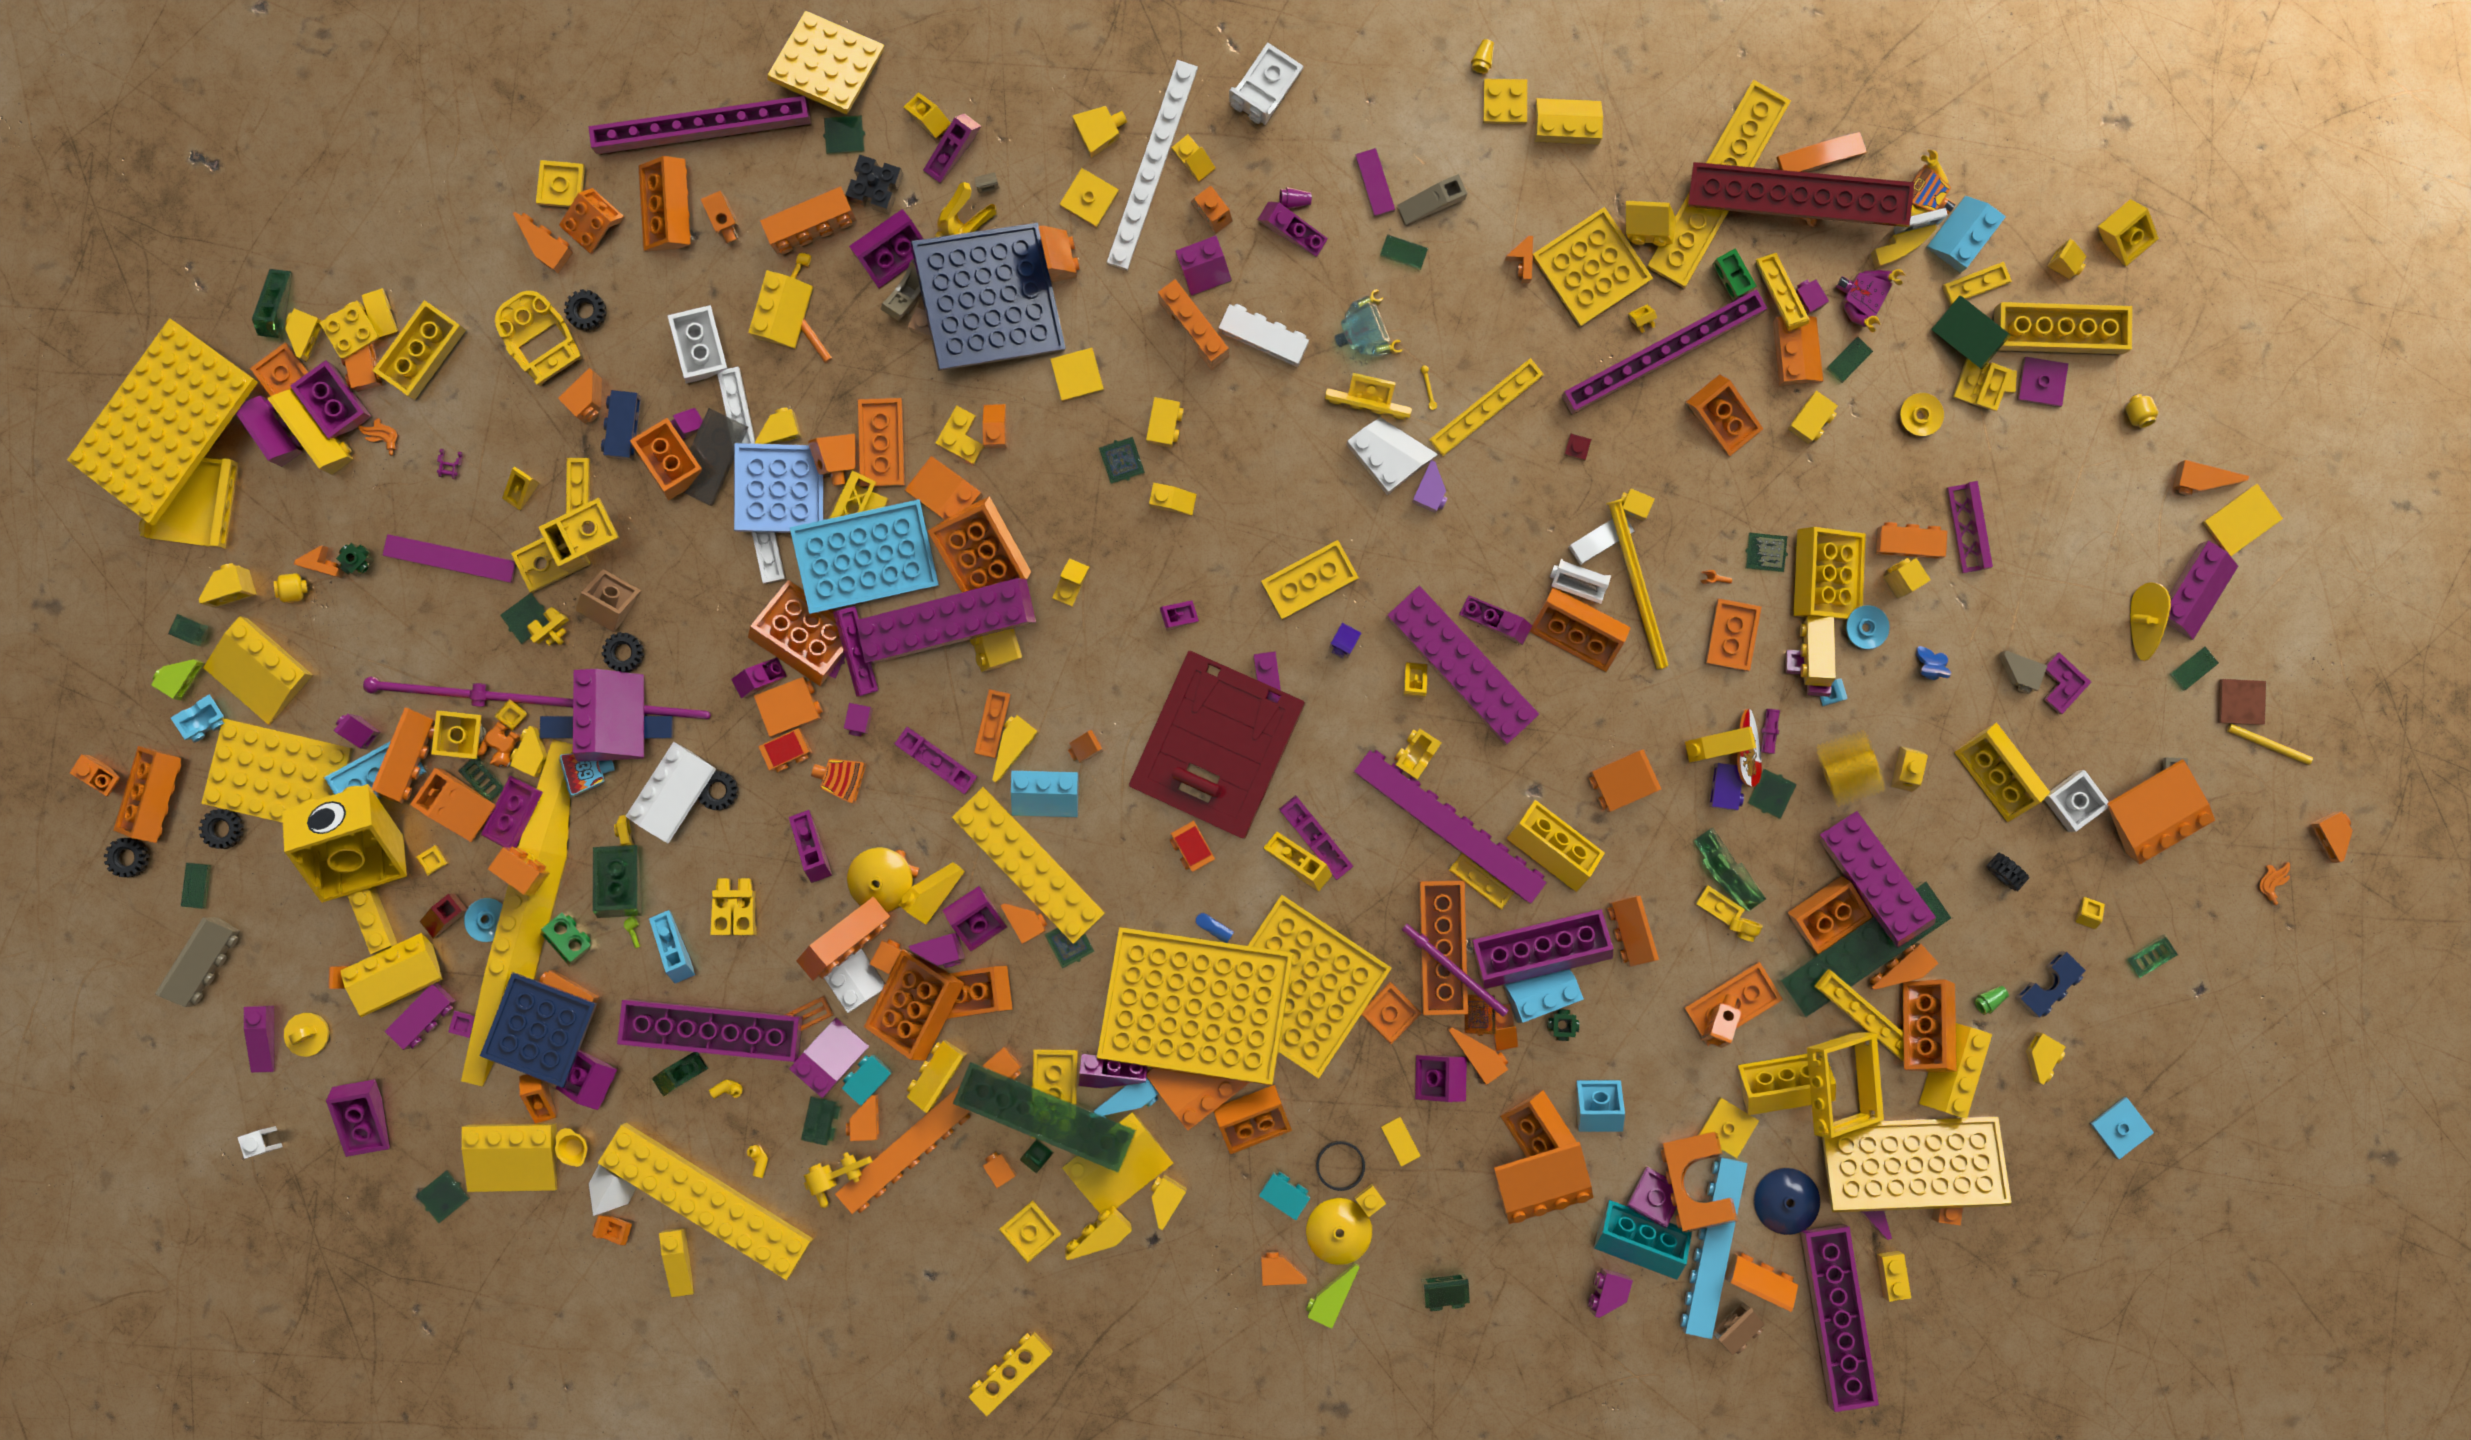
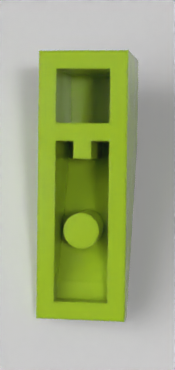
M1354 1263L1318 1292L1314 1299H1309L1305 1309L1308 1311V1318L1331 1329L1333 1328L1360 1268L1358 1264Z

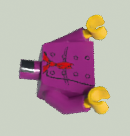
M1895 269L1893 272L1870 270L1858 273L1853 281L1841 276L1836 288L1846 293L1841 303L1844 305V310L1850 320L1863 327L1867 326L1869 331L1874 333L1876 330L1872 324L1877 323L1881 325L1876 315L1893 285L1891 281L1893 280L1896 285H1902V280L1897 279L1899 275L1905 276V273L1900 269Z

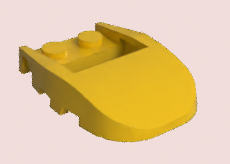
M523 291L504 302L498 308L495 315V324L500 337H502L506 345V350L519 366L535 380L536 385H543L545 381L577 360L582 359L573 336L563 318L543 295L535 291ZM556 324L566 340L529 363L520 347Z

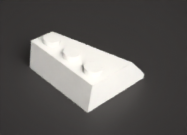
M1381 417L1360 430L1346 444L1386 495L1390 494L1438 456L1437 453Z

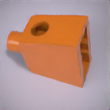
M855 434L809 440L808 444L818 474H831L833 486L846 484L844 472L855 469Z

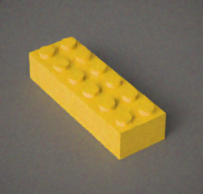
M2001 302L1994 307V322L2011 335L1999 349L2000 351L2125 354L2132 350V306Z

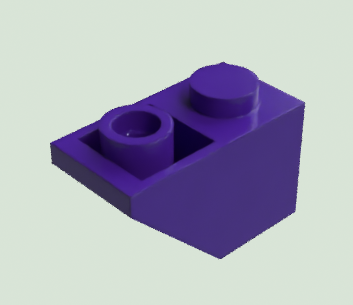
M1342 623L1329 648L1333 649L1331 653L1342 659L1344 656L1349 657L1361 632Z

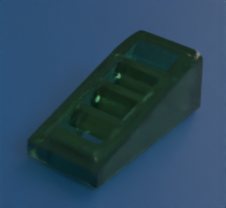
M478 756L477 759L470 758L458 769V772L474 789L489 801L501 793L504 788L502 783ZM476 764L478 767L469 773L468 769ZM482 771L484 774L475 780L474 776ZM488 777L490 781L481 787L480 783ZM492 784H495L496 787L487 794L485 790Z
M2164 934L2127 958V960L2140 978L2178 956V953ZM2163 944L2168 951L2166 954L2163 953L2159 947ZM2156 949L2160 958L2156 959L2152 950ZM2147 953L2153 961L2151 964L2144 957ZM2138 958H2140L2143 964L2145 965L2144 969H2141V967L2137 963L2136 960Z

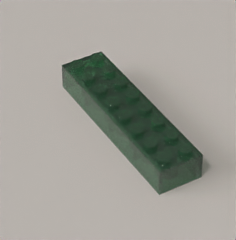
M1927 881L1919 882L1913 887L1936 917L1935 924L1897 948L1872 914L1871 919L1821 953L1813 954L1776 980L1801 1017H1808L1831 1001L1814 987L1828 969L1852 987L1951 919V916Z
M975 1062L969 1063L953 1102L957 1106L1118 1173L1122 1169L1137 1132L1132 1127Z

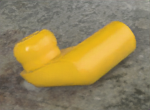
M725 1079L709 1089V1092L714 1099L723 1093L738 1098L742 1094V1086L738 1082Z

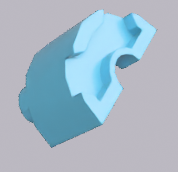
M210 694L197 701L194 706L182 710L171 717L184 740L191 739L193 743L205 737L204 733L211 729L215 731L224 724L222 721L224 716Z

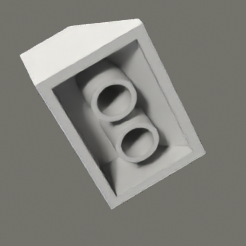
M711 305L668 315L685 383L707 379L727 369Z
M862 949L855 954L852 953L843 964L833 968V971L824 978L847 1013L854 1011L880 993L885 985L874 966L870 965V960Z

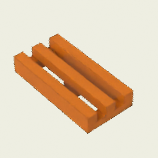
M824 995L784 1015L793 1016L822 1002L823 1006L803 1015L802 1021L823 1010H826L827 1014L802 1025V1031L834 1014Z

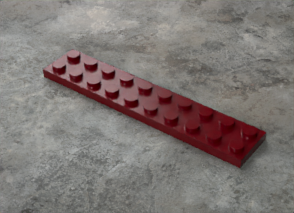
M1693 162L1688 207L1909 227L1915 182Z

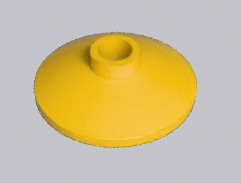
M1916 393L1904 401L1900 410V419L1904 428L1911 434L1928 436L1941 427L1944 420V409L1935 396L1928 393ZM1918 412L1923 413L1924 418L1922 420L1917 418Z

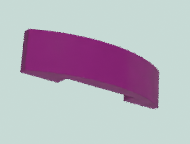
M909 727L904 729L894 743L964 795L978 778Z

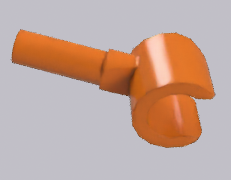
M1714 570L1701 572L1707 575V579L1700 580L1703 584L1715 581L1732 583V578L1719 576Z

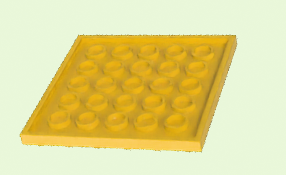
M1281 894L1248 946L1294 954L1278 1052L1319 1079L1392 968Z

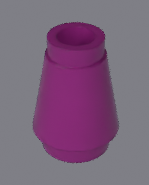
M1288 187L1280 189L1279 203L1287 209L1311 205V192Z

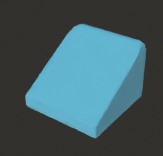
M1841 678L1834 680L1831 685L1830 697L1820 696L1822 706L1848 699Z

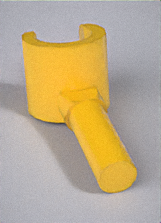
M805 253L798 254L796 267L790 277L795 279L802 265H810L811 255Z

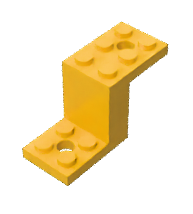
M597 498L538 527L543 538L512 552L511 555L529 592L533 593L590 565L587 554L619 539V536L601 499ZM587 522H593L595 525L594 531L590 534H586L583 530ZM543 557L546 559V566L541 570L537 569L536 561Z

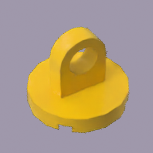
M305 1012L295 1015L288 1021L284 1028L283 1038L286 1046L292 1053L298 1056L310 1057L319 1054L326 1047L330 1031L328 1024L321 1016Z

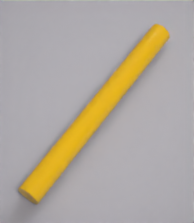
M2229 724L2227 732L2307 765L2312 763L2313 757L2234 724Z

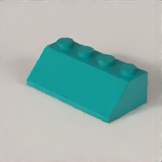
M1609 1200L1597 1231L1594 1249L1678 1280L1687 1265L1692 1231L1683 1232L1682 1228H1678L1677 1225L1669 1223L1667 1228H1663L1627 1206Z

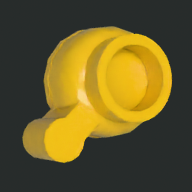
M1733 917L1729 929L1738 931L1737 936L1739 938L1754 942L1755 937L1759 936L1763 926L1749 919Z

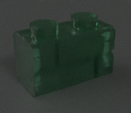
M816 1095L810 1097L801 1137L802 1141L826 1146L829 1145L830 1141H834L836 1135V1128H833L834 1120H838L841 1113L838 1100L821 1098Z

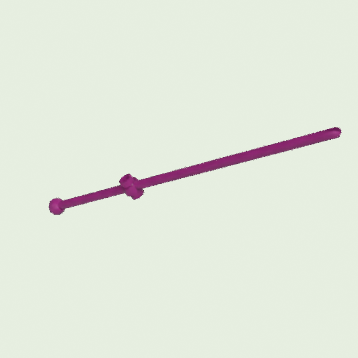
M372 676L365 678L363 682L364 691L370 694L382 690L472 699V706H485V700L507 702L510 699L516 703L573 708V699L492 692L487 691L486 684L473 683L472 689L469 690L380 682ZM644 705V714L695 719H709L711 716L710 712L702 710Z

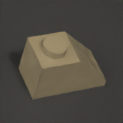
M2009 651L2000 652L1999 658L2012 685L2018 686L2017 690L2027 694L2038 691L2047 665Z

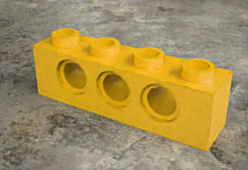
M1035 1331L1031 1335L1025 1334L1018 1341L1020 1346L1015 1351L1011 1348L1002 1357L1004 1361L999 1366L994 1364L986 1372L988 1377L984 1381L978 1380L970 1387L972 1392L968 1397L986 1417L1052 1354V1349ZM1023 1351L1029 1352L1031 1360L1023 1362L1019 1354ZM1006 1367L1013 1368L1015 1376L1011 1378L1006 1377L1003 1369ZM989 1383H996L999 1391L996 1393L989 1392L987 1389Z

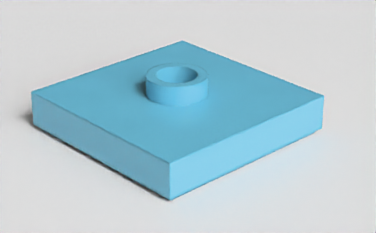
M2127 1097L2122 1098L2090 1123L2117 1159H2121L2154 1133Z

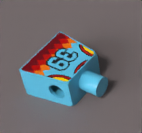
M573 753L562 754L559 757L570 798L603 784V773L615 771L612 760L577 762Z

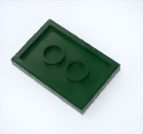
M1961 295L1958 296L1932 328L1935 333L1980 369L1987 365L2011 336Z

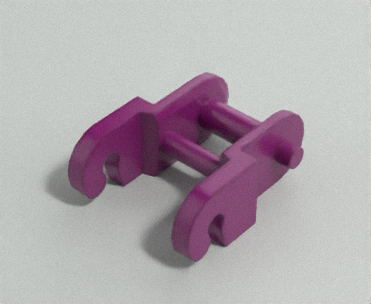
M440 449V455H438L437 462L440 463L439 470H437L438 476L442 477L443 474L450 475L452 479H455L458 476L457 468L461 466L463 453L458 452L459 458H456V462L449 463L443 461L444 449ZM444 465L453 466L452 471L444 470Z

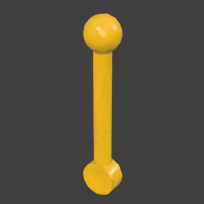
M1423 365L1420 371L1423 373L1430 401L1428 407L1430 410H1435L1437 403L1432 395L1428 377L1429 368Z

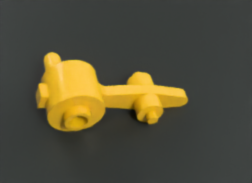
M848 1152L843 1154L844 1158L841 1159L843 1167L835 1171L831 1170L829 1164L823 1167L821 1163L808 1168L809 1173L803 1175L806 1181L804 1186L806 1190L810 1191L811 1196L816 1195L820 1207L826 1208L828 1200L824 1191L837 1185L835 1177L846 1173L848 1179H853L854 1183L860 1181L858 1177L862 1174L859 1167L871 1163L872 1159L870 1156L856 1162L854 1155L849 1156Z

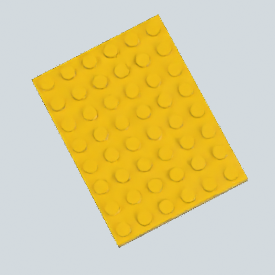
M169 318L67 461L146 522L155 526L257 385L258 381Z
M1119 927L1097 1059L1273 1086L1294 954L1291 952Z

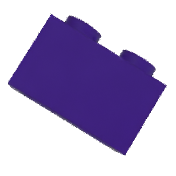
M1714 764L1709 807L1734 811L1739 810V806L1742 807L1744 794L1741 793V787L1745 784L1740 778L1737 765Z

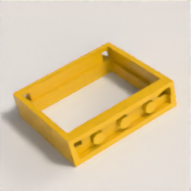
M1858 1031L1807 1047L1815 1136L1833 1138L1884 1120L1877 1033ZM1855 1045L1860 1113L1833 1122L1827 1053Z

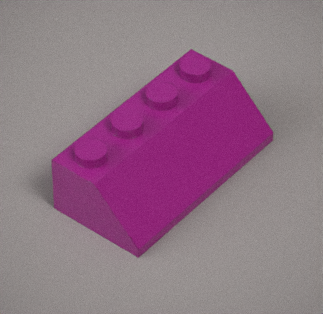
M2209 540L2200 543L2169 593L2171 608L2167 625L2191 640L2197 635L2239 567L2227 551Z

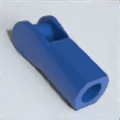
M1200 913L1196 917V924L1224 943H1227L1234 933L1233 930L1206 913Z

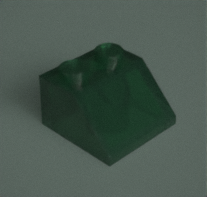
M1465 1274L1421 1279L1424 1306L1429 1308L1430 1311L1443 1310V1306L1450 1305L1452 1309L1464 1308L1465 1304L1470 1303L1469 1281Z

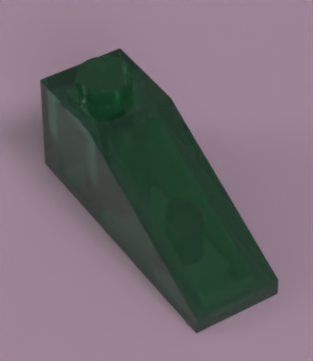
M269 269L252 317L257 336L280 337L286 318L292 278L291 271Z

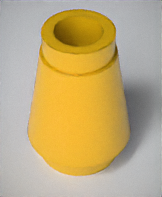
M1488 39L1481 41L1471 60L1472 69L1475 72L1485 74L1492 68L1493 41Z

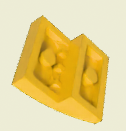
M1966 358L1952 397L1982 408L1997 411L2012 370L1995 363H1987L1983 369H1980Z

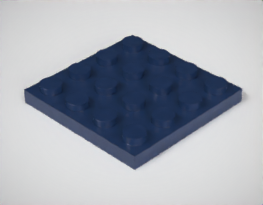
M512 972L480 1056L564 1088L597 1003Z

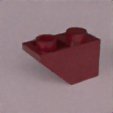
M447 894L433 905L419 922L434 939L466 913L467 908L456 894Z

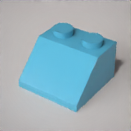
M1621 1080L1577 1081L1578 1131L1623 1132L1625 1108Z

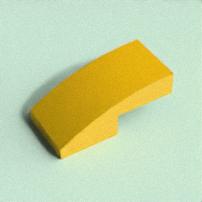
M380 288L362 294L368 318L378 336L382 337L397 332L398 328L391 314V307L384 289Z

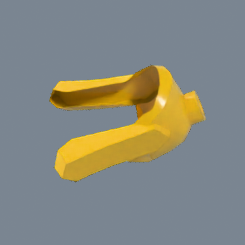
M960 183L953 197L939 215L937 221L938 231L935 236L943 237L975 232L982 224L997 214L995 204L986 206L963 224L958 218L957 213L971 197L972 190L969 183Z

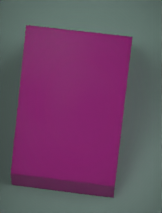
M1193 600L1160 607L1166 631L1199 621Z

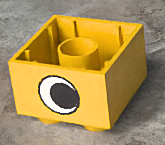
M369 784L350 786L341 793L318 800L309 799L303 801L299 806L282 811L284 852L321 903L407 876L403 835Z

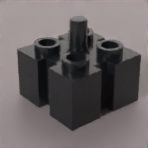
M859 154L854 169L857 180H850L845 196L849 202L864 207L869 202L873 210L890 215L895 201L892 190L899 189L903 177L901 168L884 163L883 167H879L875 159Z

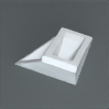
M599 1164L589 1182L593 1216L629 1204L637 1187Z

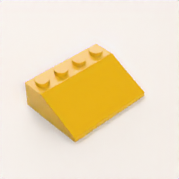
M1820 527L1797 529L1794 616H1821L1847 620L1856 608L1863 606L1865 533Z
M241 616L224 633L203 667L268 725L274 721L313 676L252 621Z
M1132 1111L1067 1162L1062 1169L1100 1213L1104 1209L1108 1210L1112 1205L1117 1209L1174 1162L1134 1111Z
M557 1123L463 1126L462 1156L467 1192L557 1190V1156L555 1152Z

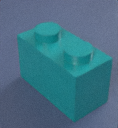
M874 1054L870 1057L866 1055L858 1063L860 1068L854 1074L851 1071L843 1080L845 1085L842 1089L860 1106L893 1073Z
M1280 1171L1278 1174L1272 1172L1259 1192V1197L1294 1220H1297L1310 1200V1196L1307 1194L1309 1190L1300 1184L1294 1186L1289 1182L1290 1178Z

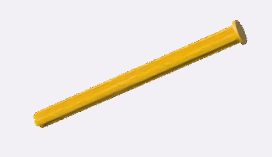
M1623 498L1608 502L1606 505H1609L1655 666L1657 669H1663L1668 667L1669 664L1621 503Z

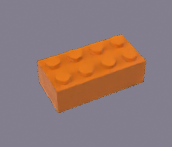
M840 186L762 219L760 222L776 254H786L792 251L794 246L799 244L801 246L807 245L813 241V238L818 236L826 237L832 234L834 229L839 227L844 229L851 226L853 221H856V218Z
M872 897L809 945L796 962L812 981L819 976L822 979L833 971V968L843 964L852 953H857L864 947L865 943L875 939L887 927L885 922L890 918L889 914Z

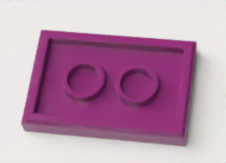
M510 775L496 803L497 806L491 813L481 835L502 847L511 848L513 846L516 848L543 792Z

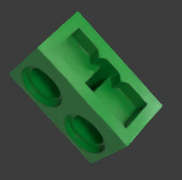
M1736 248L1716 258L1713 262V266L1733 302L1749 294L1757 287Z
M560 913L541 929L540 934L566 964L571 966L590 950L591 940L585 932L582 931L580 933L575 926L577 924L571 916H565L563 913ZM562 925L566 928V932L564 934H557L554 928ZM571 942H578L581 948L578 951H572L568 945Z

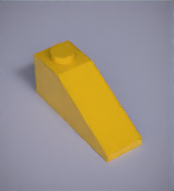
M1018 715L1015 718L1011 716L1004 724L1006 729L1003 731L992 778L995 783L1001 780L1039 733Z
M1752 726L1685 741L1689 763L1756 748Z
M1276 832L1263 847L1272 857L1318 892L1332 876L1326 863L1279 832Z
M950 863L912 886L903 895L899 906L926 925L965 871L956 863Z
M686 1227L660 1232L661 1255L671 1297L694 1294Z

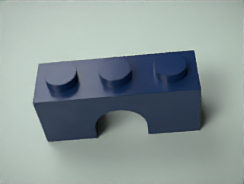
M2061 951L2046 966L2054 979L2049 989L2043 990L2037 983L2030 982L2015 997L2032 1016L2045 1017L2052 1010L2051 1006L2056 1000L2058 1002L2061 1001L2068 994L2066 990L2071 985H2077L2083 979L2082 974L2086 970L2068 952Z

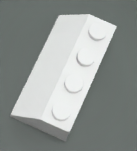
M673 742L626 817L654 836L669 843L716 768L690 750Z

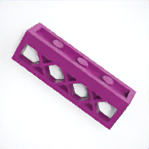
M1978 481L1947 487L1961 572L1968 573L1992 568L1993 564ZM1965 490L1966 499L1963 504L1955 500L1953 491ZM1961 510L1969 514L1970 521L1966 526L1958 520ZM1965 532L1973 536L1974 542L1970 547L1962 543V536ZM1969 553L1977 557L1978 566L1967 568L1965 558Z

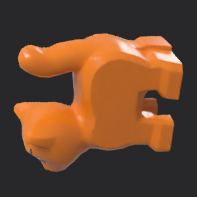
M498 721L494 728L485 735L478 749L477 756L484 755L487 747L490 746L497 750L490 761V765L498 768L508 767L511 764L510 753L513 751L516 743L520 741V735L511 731L506 737L504 731L508 727Z

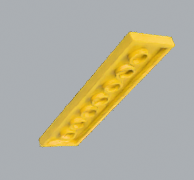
M984 787L952 816L954 821L1073 944L1105 914Z

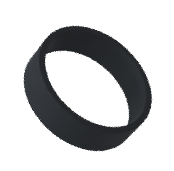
M1335 1141L1329 1143L1320 1151L1316 1161V1170L1320 1180L1328 1188L1336 1191H1345L1355 1187L1361 1181L1365 1172V1161L1362 1153L1355 1145L1346 1141ZM1338 1144L1354 1148L1362 1160L1360 1176L1353 1184L1346 1187H1335L1328 1184L1319 1172V1161L1322 1154L1331 1146Z

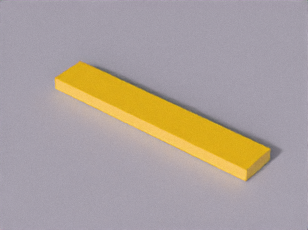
M1530 358L1429 439L1430 443L1442 457L1445 456L1542 378L1544 374Z
M1828 969L1814 987L1867 1032L1877 1033V1040L1904 1063V1032Z

